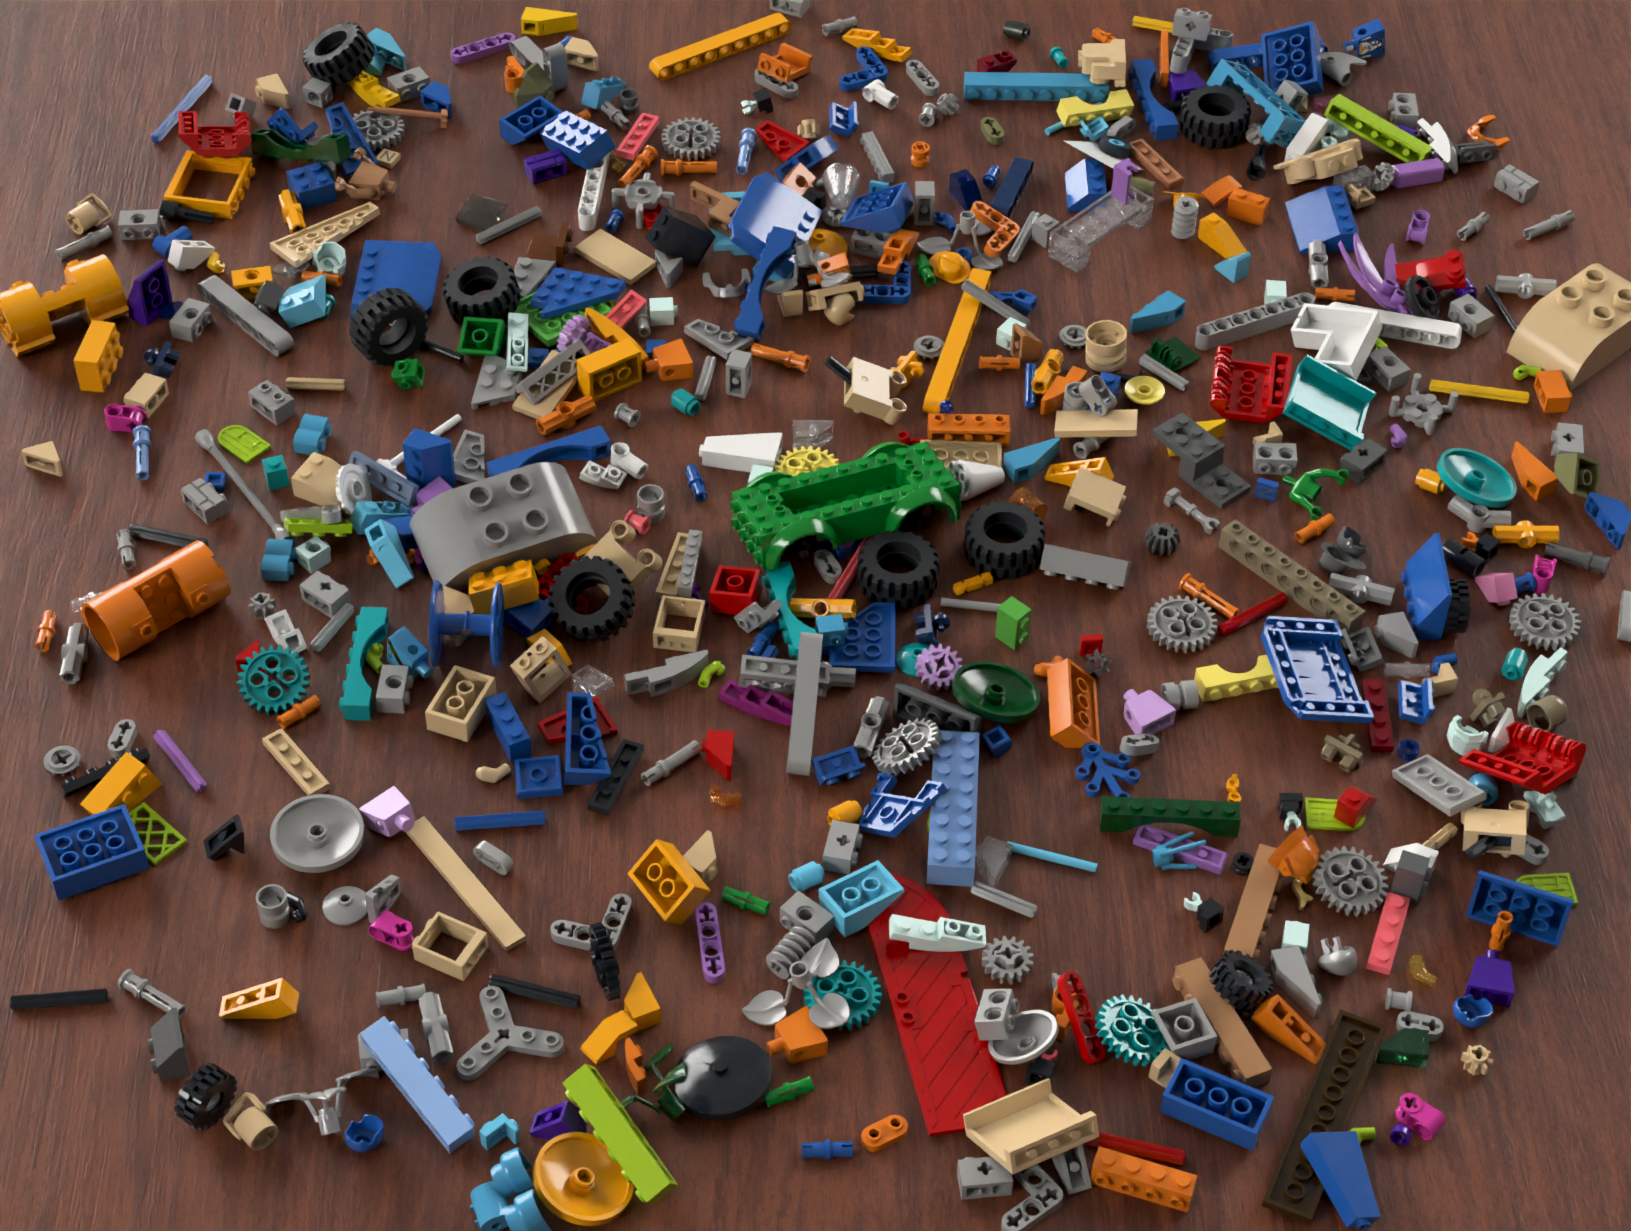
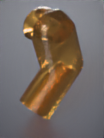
M717 785L709 789L711 801L721 806L742 803L740 791L725 794L721 792L720 786Z

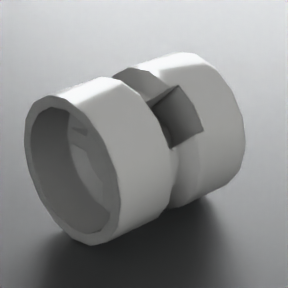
M1071 382L1066 385L1063 411L1089 409L1088 403L1079 393V386L1082 382Z
M654 484L640 487L637 491L638 515L650 517L651 524L662 521L665 515L663 489Z
M1195 680L1181 681L1179 685L1175 682L1163 683L1161 686V698L1176 710H1179L1181 706L1183 709L1197 708L1199 694Z
M277 884L262 887L256 894L260 921L269 929L281 928L288 923L291 916L286 890Z

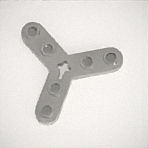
M488 986L480 992L479 997L489 1033L457 1061V1072L463 1080H475L507 1051L555 1058L564 1051V1039L556 1032L514 1025L503 991L499 987ZM508 1034L509 1038L500 1039V1035L506 1036Z

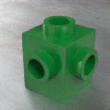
M418 359L395 361L392 379L400 389L423 386L425 368Z

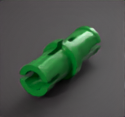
M919 254L921 260H919L918 256L915 258V262L918 265V273L923 277L926 286H933L931 280L934 285L936 284V277L933 274L934 269L928 262L927 256Z
M726 886L723 890L722 900L736 904L742 910L749 909L764 916L767 915L770 908L769 901L752 896L751 892L746 891L744 893L729 886ZM738 897L754 902V905L738 899Z
M807 1076V1078L790 1084L789 1082L783 1083V1086L769 1091L764 1101L767 1108L787 1100L789 1102L794 1101L795 1097L815 1091L810 1076ZM795 1088H799V1089H797V1090H795V1091H792V1092H789V1093H786V1094H784V1095L779 1096V1094H782V1093H784V1092H788V1091L793 1090V1089H795Z

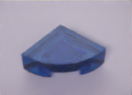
M183 301L165 305L160 309L159 317L172 319L182 307Z

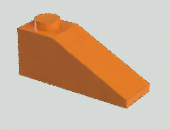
M1279 995L1264 1001L1251 1017L1267 1036L1313 1064L1318 1063L1326 1045L1318 1034Z

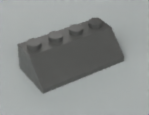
M896 684L894 687L893 717L905 722L911 720L912 723L916 718H919L920 721L923 718H926L927 721L931 719L940 730L980 733L979 739L984 733L985 719L982 716L906 684Z

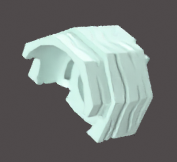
M323 242L314 251L312 264L318 268L317 272L325 271L328 274L343 275L346 268L345 249L336 242Z
M1455 716L1449 724L1446 735L1451 749L1462 756L1473 749L1481 751L1485 747L1489 733L1486 731L1479 733L1468 725L1463 727L1461 724L1462 717Z

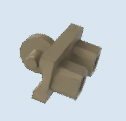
M1486 689L1476 690L1472 699L1478 707L1470 715L1472 721L1479 719L1484 728L1498 722L1497 718L1506 712L1501 703L1505 698L1503 692L1498 693L1495 698H1492L1491 693Z
M1351 733L1347 738L1340 735L1337 740L1327 734L1324 739L1325 746L1321 753L1322 759L1332 763L1336 755L1340 756L1343 759L1339 763V767L1347 773H1350L1356 766L1361 767L1363 764V753L1358 751L1360 745L1355 743L1356 735Z

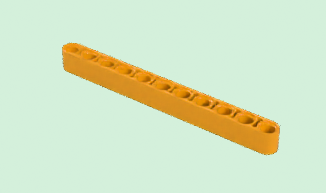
M972 268L968 280L988 292L992 271ZM965 291L963 292L923 403V412L944 414L981 312L983 303Z

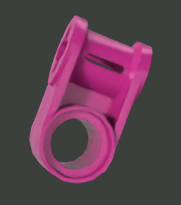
M111 404L104 409L106 425L111 431L133 433L134 425H142V420L146 418V411L139 406Z
M1535 555L1531 571L1536 582V589L1533 592L1537 594L1548 592L1557 559L1549 560Z
M384 910L368 927L371 936L380 942H384L399 951H408L412 948L415 938L411 934L413 929L411 923L388 910Z
M1414 1093L1402 1095L1399 1101L1400 1106L1395 1111L1396 1119L1400 1123L1407 1125L1421 1139L1430 1141L1446 1123L1445 1116L1439 1110L1430 1106Z

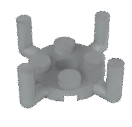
M648 172L644 173L643 179L635 180V183L632 185L629 183L625 189H612V207L618 209L620 207L619 196H625L627 206L632 209L636 208V228L638 229L644 227V209H656L662 199H668V207L675 209V194L673 192H663L661 186L658 187L656 182L651 180V174Z
M1415 373L1410 389L1411 395L1405 397L1400 409H1398L1400 397L1393 396L1389 416H1402L1408 423L1410 420L1415 423L1414 426L1424 428L1426 434L1431 436L1434 433L1437 421L1442 417V413H1453L1455 411L1459 393L1456 391L1451 392L1448 405H1441L1436 400L1437 398L1434 394L1428 393L1423 395L1419 393L1422 376L1419 373Z

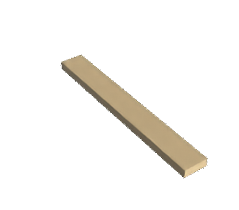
M424 816L414 821V826L409 832H406L407 835L502 948L508 952L525 942L526 935Z

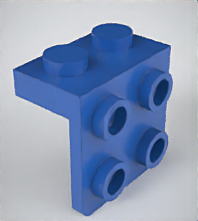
M280 108L267 121L270 129H275L288 140L302 145L308 143L316 135L314 131L319 127L314 121L301 130L284 108Z

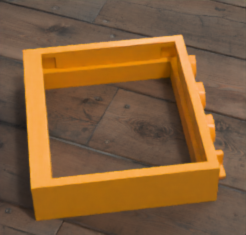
M187 150L164 195V200L177 202L183 208L212 213L216 218L232 219L235 212L238 211L240 201L244 199V192L249 188L251 178L255 175L252 158L233 156L232 158H222L221 156L203 158L194 151ZM194 170L239 174L227 202L182 197Z

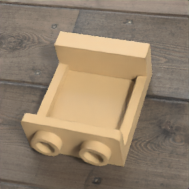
M858 281L805 292L809 311L827 308L825 296L848 292L855 302L863 301V296H865L864 287Z
M1080 467L1063 508L1071 511L1073 505L1077 504L1107 517L1106 526L1110 527L1112 521H1117L1121 510L1118 507H1122L1126 496L1123 495L1126 486Z

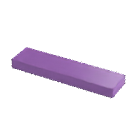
M1146 824L1139 827L1133 839V844L1152 850L1156 849V846L1165 844L1179 836ZM1185 839L1170 848H1177L1194 843L1195 841ZM1201 845L1175 853L1173 858L1188 864H1196L1199 868L1220 875L1229 853Z

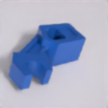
M1023 289L1016 292H997L996 290L989 292V294L1003 303H1012L1013 309L1026 314H1030L1037 307V296Z

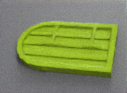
M241 425L228 426L223 428L218 434L219 445L246 465L271 448L269 443Z
M1305 797L1307 829L1355 831L1363 826L1366 815L1354 828H1351L1334 818L1338 800Z
M1569 873L1532 874L1521 876L1516 880V882L1574 900L1572 906L1578 905Z

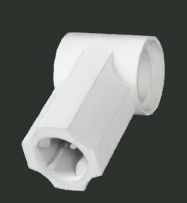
M877 79L862 89V95L867 101L872 102L875 100L890 110L894 109L899 102V97L888 91L881 80Z
M621 442L613 444L611 447L610 464L626 471L636 479L640 480L648 471L649 465L629 452L630 449L627 444Z

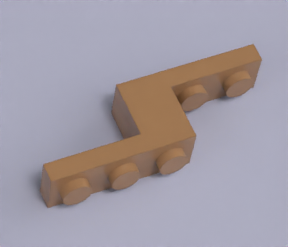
M693 181L690 184V199L711 209L708 212V227L731 237L732 231L729 230L728 224L740 202Z

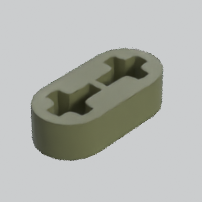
M992 117L983 118L981 120V132L987 141L993 145L1002 144L1004 142V130L998 121Z

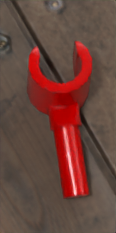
M908 431L899 432V442L906 445L920 443V439L927 440V438L910 437Z

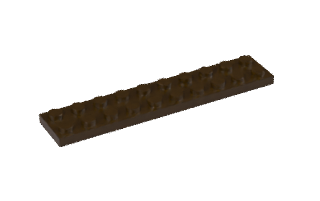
M1339 1010L1264 1197L1262 1207L1311 1225L1324 1192V1187L1303 1152L1300 1143L1310 1133L1347 1131L1387 1026L1344 1010Z

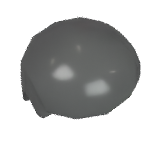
M1344 526L1337 537L1338 548L1353 557H1361L1367 551V544L1361 545L1360 543L1362 536L1350 527Z

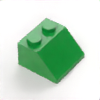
M464 317L457 353L497 356L504 349L507 337V328L503 319Z

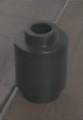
M1014 20L1006 21L1003 28V34L1007 35L1008 38L1025 41L1031 32L1027 23Z

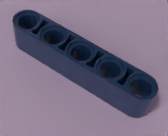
M1015 157L991 204L993 209L1009 219L1032 174L1034 161Z

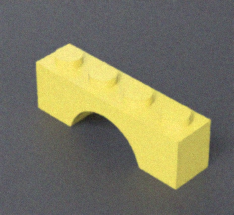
M1127 89L1110 91L1107 102L1100 105L1085 103L1077 96L1060 99L1057 113L1063 126L1070 127L1081 125L1079 123L1080 120H1083L1085 124H1089L1100 116L1106 122L1121 119L1124 116L1130 117L1134 104Z
M1267 655L1258 656L1257 665L1246 673H1231L1216 664L1196 668L1194 678L1198 693L1203 702L1279 688Z

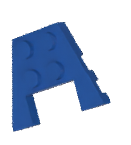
M879 773L876 778L878 781L877 787L872 788L870 793L872 799L870 804L865 806L859 822V828L862 832L895 838L938 799L947 788L942 782L928 780L916 798L893 795L889 793L898 780L894 775L889 776L888 774Z

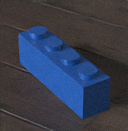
M568 692L564 785L587 786L611 776L590 693Z

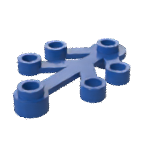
M1093 742L1083 745L1081 755L1084 760L1082 765L1076 768L1075 777L1080 781H1085L1089 778L1091 765L1094 764L1097 768L1092 781L1086 785V795L1089 797L1098 796L1100 784L1104 779L1114 797H1131L1127 792L1122 791L1114 777L1126 780L1130 784H1137L1140 779V772L1137 769L1125 771L1106 765L1104 762H1112L1120 768H1126L1129 766L1130 756L1124 753L1115 755L1105 752L1101 745Z

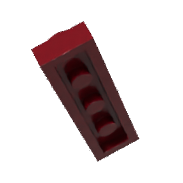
M1362 679L1363 701L1369 702L1374 715L1373 721L1367 723L1370 751L1393 752L1394 740L1385 680Z

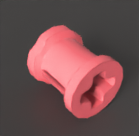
M630 510L624 518L626 523L638 530L642 535L646 534L651 526L650 517H642L636 514L634 510Z

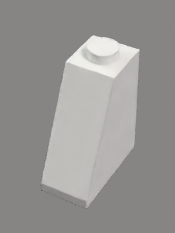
M1314 113L1310 114L1287 147L1284 162L1321 150V139L1326 135L1328 120Z

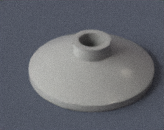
M353 886L339 887L331 891L323 901L322 908L325 917L330 922L341 926L358 923L368 914L366 911V893L362 889Z

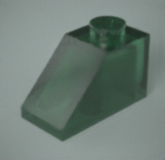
M1403 1028L1380 1045L1376 1063L1426 1069L1430 1055L1429 1030Z

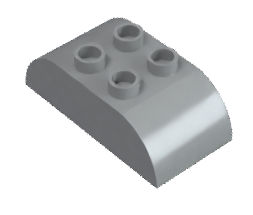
M553 462L530 464L445 491L420 507L411 518L409 524L433 583L438 580L442 585L457 591L469 588V577H472L477 572L486 573L493 571L498 566L507 567L513 565L519 560H531L533 566H535L544 558H547L550 562L557 560L563 554H575L584 547L598 543L565 467Z

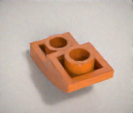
M1228 175L1210 185L1201 192V195L1215 208L1225 198H1229L1234 188L1242 189V186Z
M629 1037L625 1039L626 1068L637 1095L646 1092V1080H648L647 1073L642 1067L644 1054L638 1044L634 1045Z

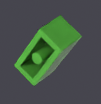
M1013 596L1007 599L997 608L995 637L1013 650L1017 649L1020 645L1026 644L1030 638L1029 630L1032 609Z

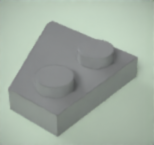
M391 874L366 892V911L368 912L369 923L372 924L384 910H389L402 892L400 877Z

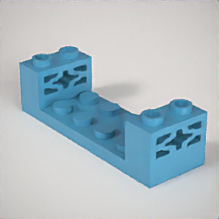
M1221 59L1206 83L1209 86H1227L1229 89L1237 90L1239 94L1245 93L1253 97L1256 104L1265 108L1264 111L1269 114V117L1259 132L1269 144L1273 145V143H1276L1281 147L1289 146L1306 122L1305 119L1245 65Z

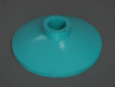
M911 643L902 647L896 655L898 668L906 675L917 677L918 670L915 669L916 662H918L916 661L917 657L924 648L929 651L930 646L923 643Z

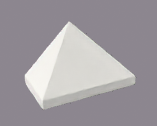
M1507 708L1491 736L1487 751L1491 753L1497 752L1509 743L1506 727L1515 722L1511 708Z

